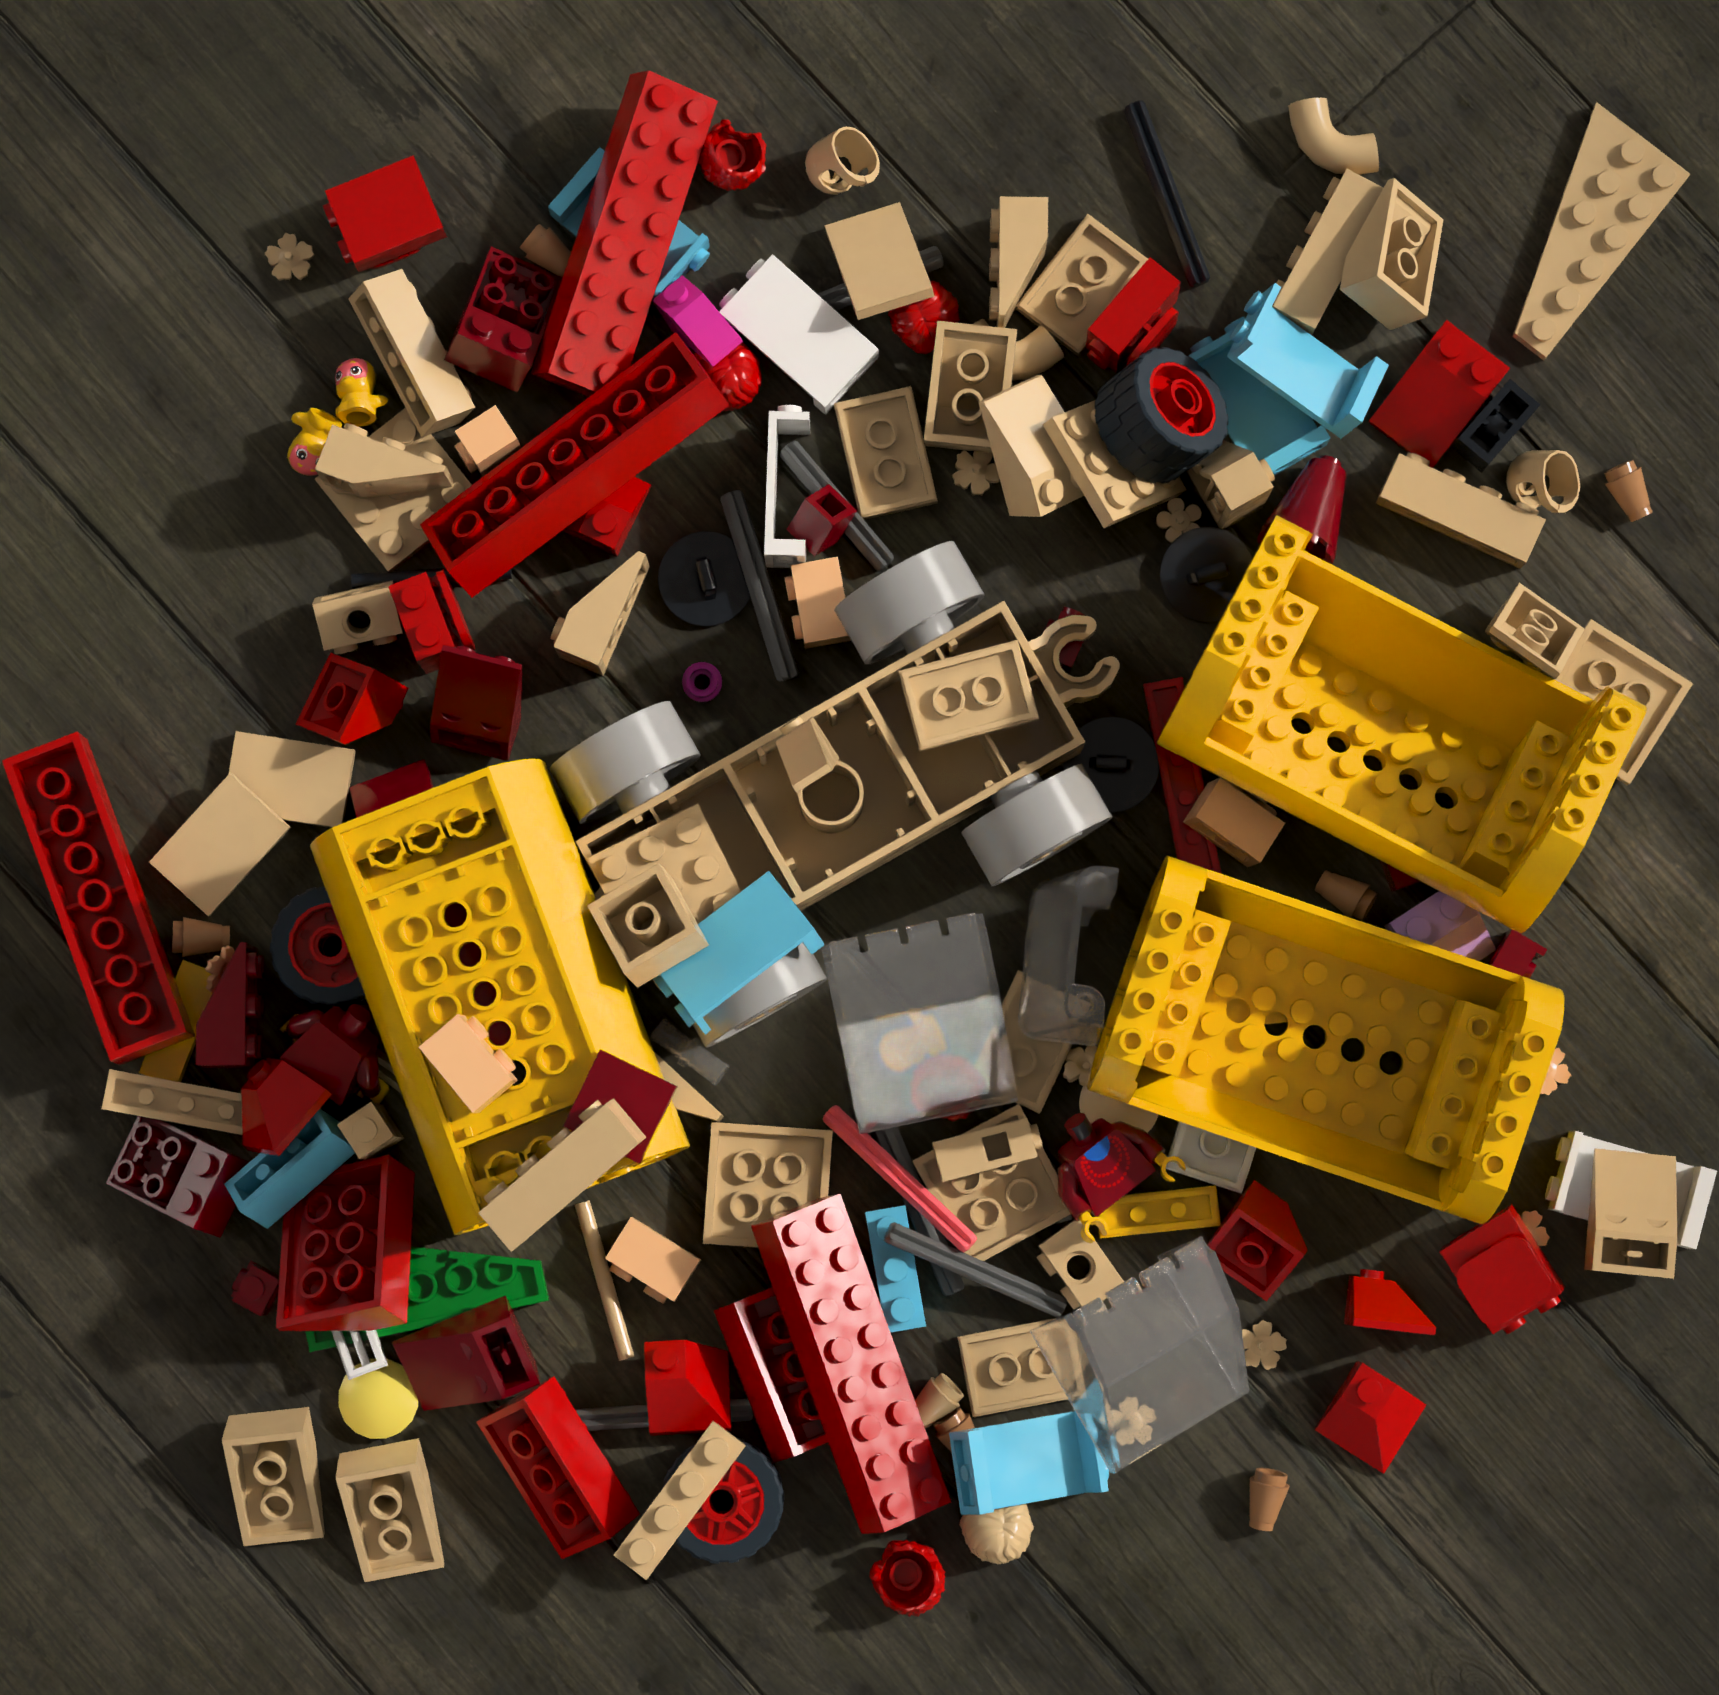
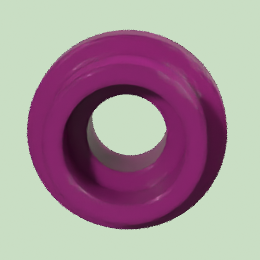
M698 662L686 669L682 678V686L690 699L696 702H708L713 700L721 691L722 677L718 669L712 664ZM699 676H706L710 680V685L708 688L700 690L696 688L695 680Z

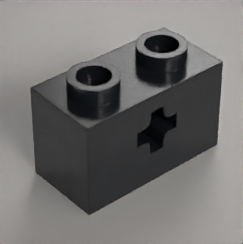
M1509 379L1456 440L1452 448L1482 473L1541 404Z

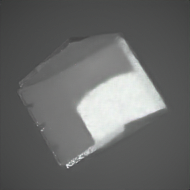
M975 912L946 918L949 930L948 935L941 936L939 922L935 920L906 926L909 943L901 944L898 928L865 935L868 947L866 952L860 953L857 937L829 942V945L821 947L859 1134L1018 1102L1001 998L983 913L975 915Z
M1202 1236L1157 1255L1159 1262L1139 1273L1142 1286L1146 1287L1142 1290L1138 1281L1132 1277L1106 1292L1105 1295L1110 1302L1111 1309L1107 1310L1103 1301L1100 1298H1096L1074 1311L1073 1315L1069 1313L1030 1330L1111 1474L1120 1471L1249 1392L1239 1308L1216 1252L1207 1246Z

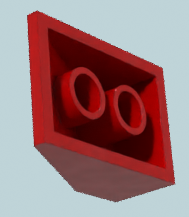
M1446 320L1368 422L1408 453H1414L1427 459L1430 462L1428 466L1433 468L1503 379L1510 367Z

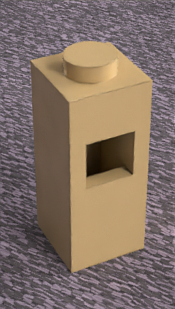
M370 1102L337 1124L358 1158L363 1160L377 1157L404 1139L384 1106L374 1102Z
M1027 1117L932 1142L942 1183L1038 1157L1036 1149L1043 1147L1037 1124L1029 1125Z

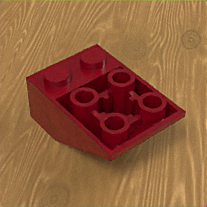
M491 246L444 360L518 392L534 361L562 278Z
M443 645L430 723L431 742L508 761L521 721L522 664L515 663L512 659L505 656L490 657L478 654L465 646L450 647Z
M246 942L239 943L196 1024L197 1066L205 1068H252L257 1063V1059H263L264 1040L263 1035H257V1019H263L264 997L257 994L258 979L264 978L265 965L264 956L258 955V948Z
M137 1116L106 1184L193 1229L221 1238L236 1206L224 1184L250 1161L166 1121Z
M506 1295L392 1342L423 1411L502 1400L540 1384L536 1361Z

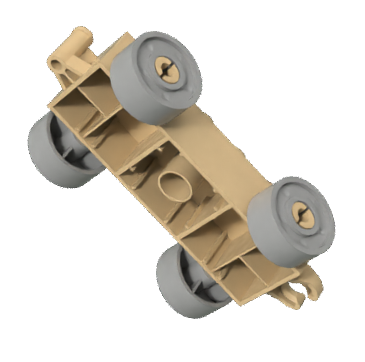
M949 541L924 550L881 573L847 596L834 609L865 664L878 662L904 649L908 655L799 715L804 722L814 717L839 757L831 772L796 793L791 785L776 745L777 739L783 735L780 731L782 726L677 785L670 787L668 782L692 766L701 756L670 701L651 705L604 728L562 755L551 765L549 770L580 824L597 820L619 809L623 813L620 817L575 841L591 870L592 868L587 860L588 857L699 804L741 891L770 871L792 901L802 911L993 803L995 809L973 822L961 833L991 886H996L1066 849L1112 819V815L1082 764L1070 767L1044 781L1040 776L1081 753L1085 740L1066 708L1074 703H1084L1098 698L1111 687L1119 671L1120 663L1113 656L1103 658L1096 663L1094 669L1088 675L1082 677H1073L1065 673L1061 668L1059 653L1062 647L1072 641L1089 639L1094 634L1097 624L1094 618L1090 616L1071 615L1056 620L1044 630L1041 636L1028 642L1005 601H1002L955 628L952 622L977 605L984 598L985 594L955 542ZM1018 640L1039 720L919 752L898 671ZM601 887L595 893L596 900L605 895ZM801 943L705 1015L703 1019L712 1029L705 1035L697 1023H694L693 1026L705 1047L713 1046L798 1000L824 983L827 977L814 954L811 955L804 944Z

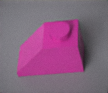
M683 275L652 300L671 331L677 332L680 338L712 367L743 342L741 337L705 294Z

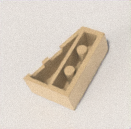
M1223 440V444L1217 450L1187 471L1216 524L1223 530L1262 509L1274 488L1271 482L1275 480V477L1265 459L1258 461L1253 451Z

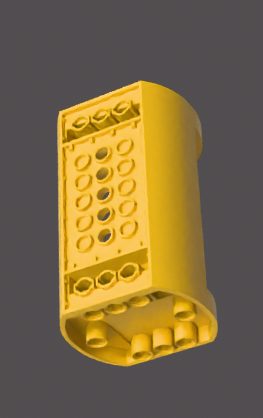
M1276 515L1225 609L1156 744L1519 933H1524L1551 901L1583 850L1643 721L1647 707L1610 687H1605L1592 700L1304 551L1313 533ZM1297 718L1305 720L1309 724L1311 732L1308 734L1298 733L1292 727L1291 720ZM1330 737L1341 739L1346 745V751L1342 753L1333 751L1328 746L1327 739ZM1374 756L1379 759L1382 764V770H1369L1363 762V757ZM1408 774L1414 777L1418 783V788L1415 790L1404 788L1399 781V775ZM1445 793L1449 795L1453 800L1454 807L1450 809L1442 808L1436 802L1435 794Z
M522 759L488 766L334 826L322 833L310 844L312 854L454 1235L468 1233L489 1226L478 1214L488 1205L483 1197L502 1181L507 1187L514 1183L520 1177L515 1170L532 1155L535 1154L540 1160L551 1151V1148L546 1143L565 1128L563 1125L600 1049L664 1080L625 974L587 906L594 902L596 897L562 810L547 765L543 760ZM455 903L462 904L467 912L465 922L459 927L449 926L444 916L448 906ZM473 942L480 947L482 955L480 961L475 966L467 967L462 964L459 953L465 944ZM482 982H490L496 989V998L488 1006L479 1005L474 998L475 988ZM457 1014L465 1015L467 1019L474 1016L488 1033L494 1023L499 1021L507 1023L511 1029V1037L506 1044L497 1046L491 1042L489 1036L484 1040L494 1052L502 1049L512 1061L521 1062L526 1069V1076L522 1083L509 1087L480 1113L471 1112L419 1049L420 1045ZM672 1100L642 1162L639 1164L624 1156L588 1188L666 1159L690 1147Z
M1166 856L1148 895L1097 1045L1089 1074L1087 1090L1440 1211L1484 1224L1495 1213L1508 1190L1562 1030L1564 993L1559 988ZM1235 999H1242L1249 1006L1247 1019L1240 1023L1231 1021L1226 1014L1227 1005ZM1273 1012H1280L1287 1019L1286 1030L1277 1036L1269 1034L1264 1026L1266 1017ZM1312 1025L1320 1026L1325 1032L1324 1043L1315 1049L1307 1047L1303 1041L1305 1029ZM1350 1038L1358 1039L1364 1049L1361 1058L1353 1062L1347 1061L1341 1053L1342 1044ZM1394 1051L1401 1057L1402 1065L1397 1073L1388 1075L1381 1070L1379 1062L1384 1053Z

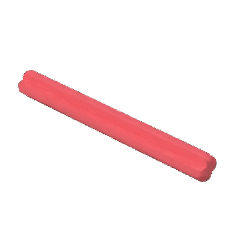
M834 1105L825 1113L822 1118L823 1122L957 1249L964 1253L974 1245L977 1240L976 1235L839 1106Z

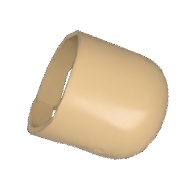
M846 126L817 141L807 153L805 166L809 180L817 189L823 193L837 195L848 191L852 185L863 187L873 182L879 174L880 162L877 151L867 137L856 128ZM839 157H846L849 160L851 171L841 163ZM863 169H868L866 176L857 175ZM829 170L835 171L832 179ZM840 177L843 179L841 182L836 183Z
M1526 451L1515 457L1507 471V489L1512 499L1516 502H1522L1534 508L1542 505L1552 513H1566L1573 508L1578 500L1580 491L1578 469L1573 457L1566 451ZM1545 475H1547L1550 480V487L1548 491L1545 484ZM1527 482L1532 483L1533 485L1526 489ZM1536 490L1537 496H1528L1533 494ZM1563 496L1564 501L1561 504H1557L1552 500V497Z

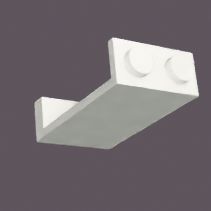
M772 254L766 262L760 259L751 267L746 274L749 280L739 291L733 288L724 296L719 304L722 308L719 312L728 323L813 398L814 405L826 415L832 409L834 403H837L878 359L879 349Z
M781 405L778 406V411H769L764 557L766 567L791 568L790 565L806 562L805 540L775 539L778 434L810 435L809 412H802V407Z
M1570 1131L1567 1138L1561 1137L1556 1151L1555 1159L1561 1161L1557 1177L1551 1176L1547 1185L1545 1199L1550 1200L1548 1210L1588 1221L1594 1148L1637 1153L1645 1152L1588 1137L1579 1131ZM1676 1162L1677 1246L1697 1249L1717 1173L1716 1170Z

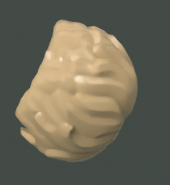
M1026 1504L994 1509L992 1513L981 1515H963L959 1524L962 1529V1535L965 1538V1543L970 1548L971 1553L975 1554L981 1561L995 1564H1005L1019 1559L1022 1552H1025L1029 1546L1031 1532L1034 1529Z

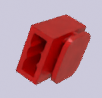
M414 155L325 190L329 203L322 206L331 228L339 225L344 238L337 241L346 264L354 262L358 272L369 268L379 269L416 254L426 245L447 237Z
M1151 257L1088 328L1086 349L1089 352L1087 356L1104 370L1109 367L1116 373L1126 360L1127 365H1129L1149 349L1158 348L1177 323L1179 312L1173 306L1177 302L1181 282Z
M444 569L437 571L436 576L431 578L427 572L388 586L415 659L426 674L439 670L443 645L450 647L465 646L475 650L466 621Z
M1512 1204L1494 1214L1486 1223L1476 1225L1443 1245L1440 1250L1444 1260L1457 1278L1460 1290L1478 1318L1487 1325L1492 1334L1502 1329L1505 1334H1509L1527 1322L1523 1316L1536 1308L1540 1314L1544 1313L1561 1302L1558 1295L1563 1292L1565 1286Z

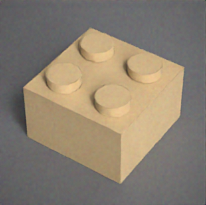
M660 863L587 905L623 973L637 988L709 946L673 878Z

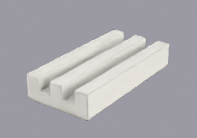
M376 1330L366 1331L376 1361L370 1363L360 1332L350 1331L362 1367L356 1369L342 1331H331L348 1380L388 1366Z

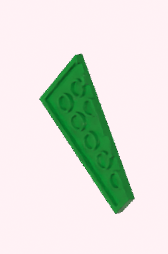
M411 1246L407 1323L377 1329L378 1337L429 1327L505 1295L511 1308L549 1301L542 1261ZM305 1331L309 1352L337 1347L331 1331ZM342 1331L346 1344L353 1343L350 1331ZM359 1331L363 1341L369 1340L366 1331Z

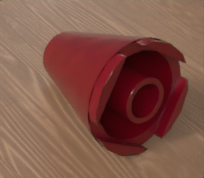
M1321 455L1319 458H1312L1308 461L1261 527L1257 538L1259 544H1261L1275 516L1278 515L1313 533L1304 551L1333 564L1336 557L1346 481V471L1341 467L1339 460L1328 455Z

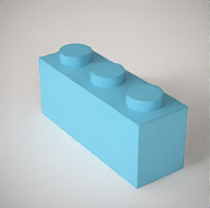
M319 1109L280 1156L259 1153L224 1185L239 1211L268 1229L355 1154L337 1126L340 1122L322 1109Z
M906 1206L865 1212L881 1308L890 1333L926 1327L914 1255L884 1241L885 1233L891 1223L895 1222L909 1228Z

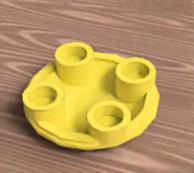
M376 1358L369 1359L370 1363L375 1362ZM387 1359L388 1366L348 1380L346 1374L339 1389V1409L344 1422L355 1433L370 1439H387L403 1432L412 1422L418 1408V1398L403 1366ZM359 1363L354 1367L356 1369L362 1367L361 1363Z

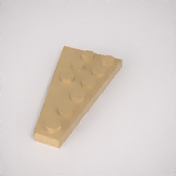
M1597 102L1589 118L1587 129L1578 149L1576 160L1566 183L1546 245L1541 254L1534 279L1512 336L1543 361L1690 176L1688 171Z

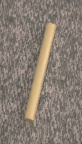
M590 1200L576 1204L574 1206L618 1359L621 1361L634 1357Z

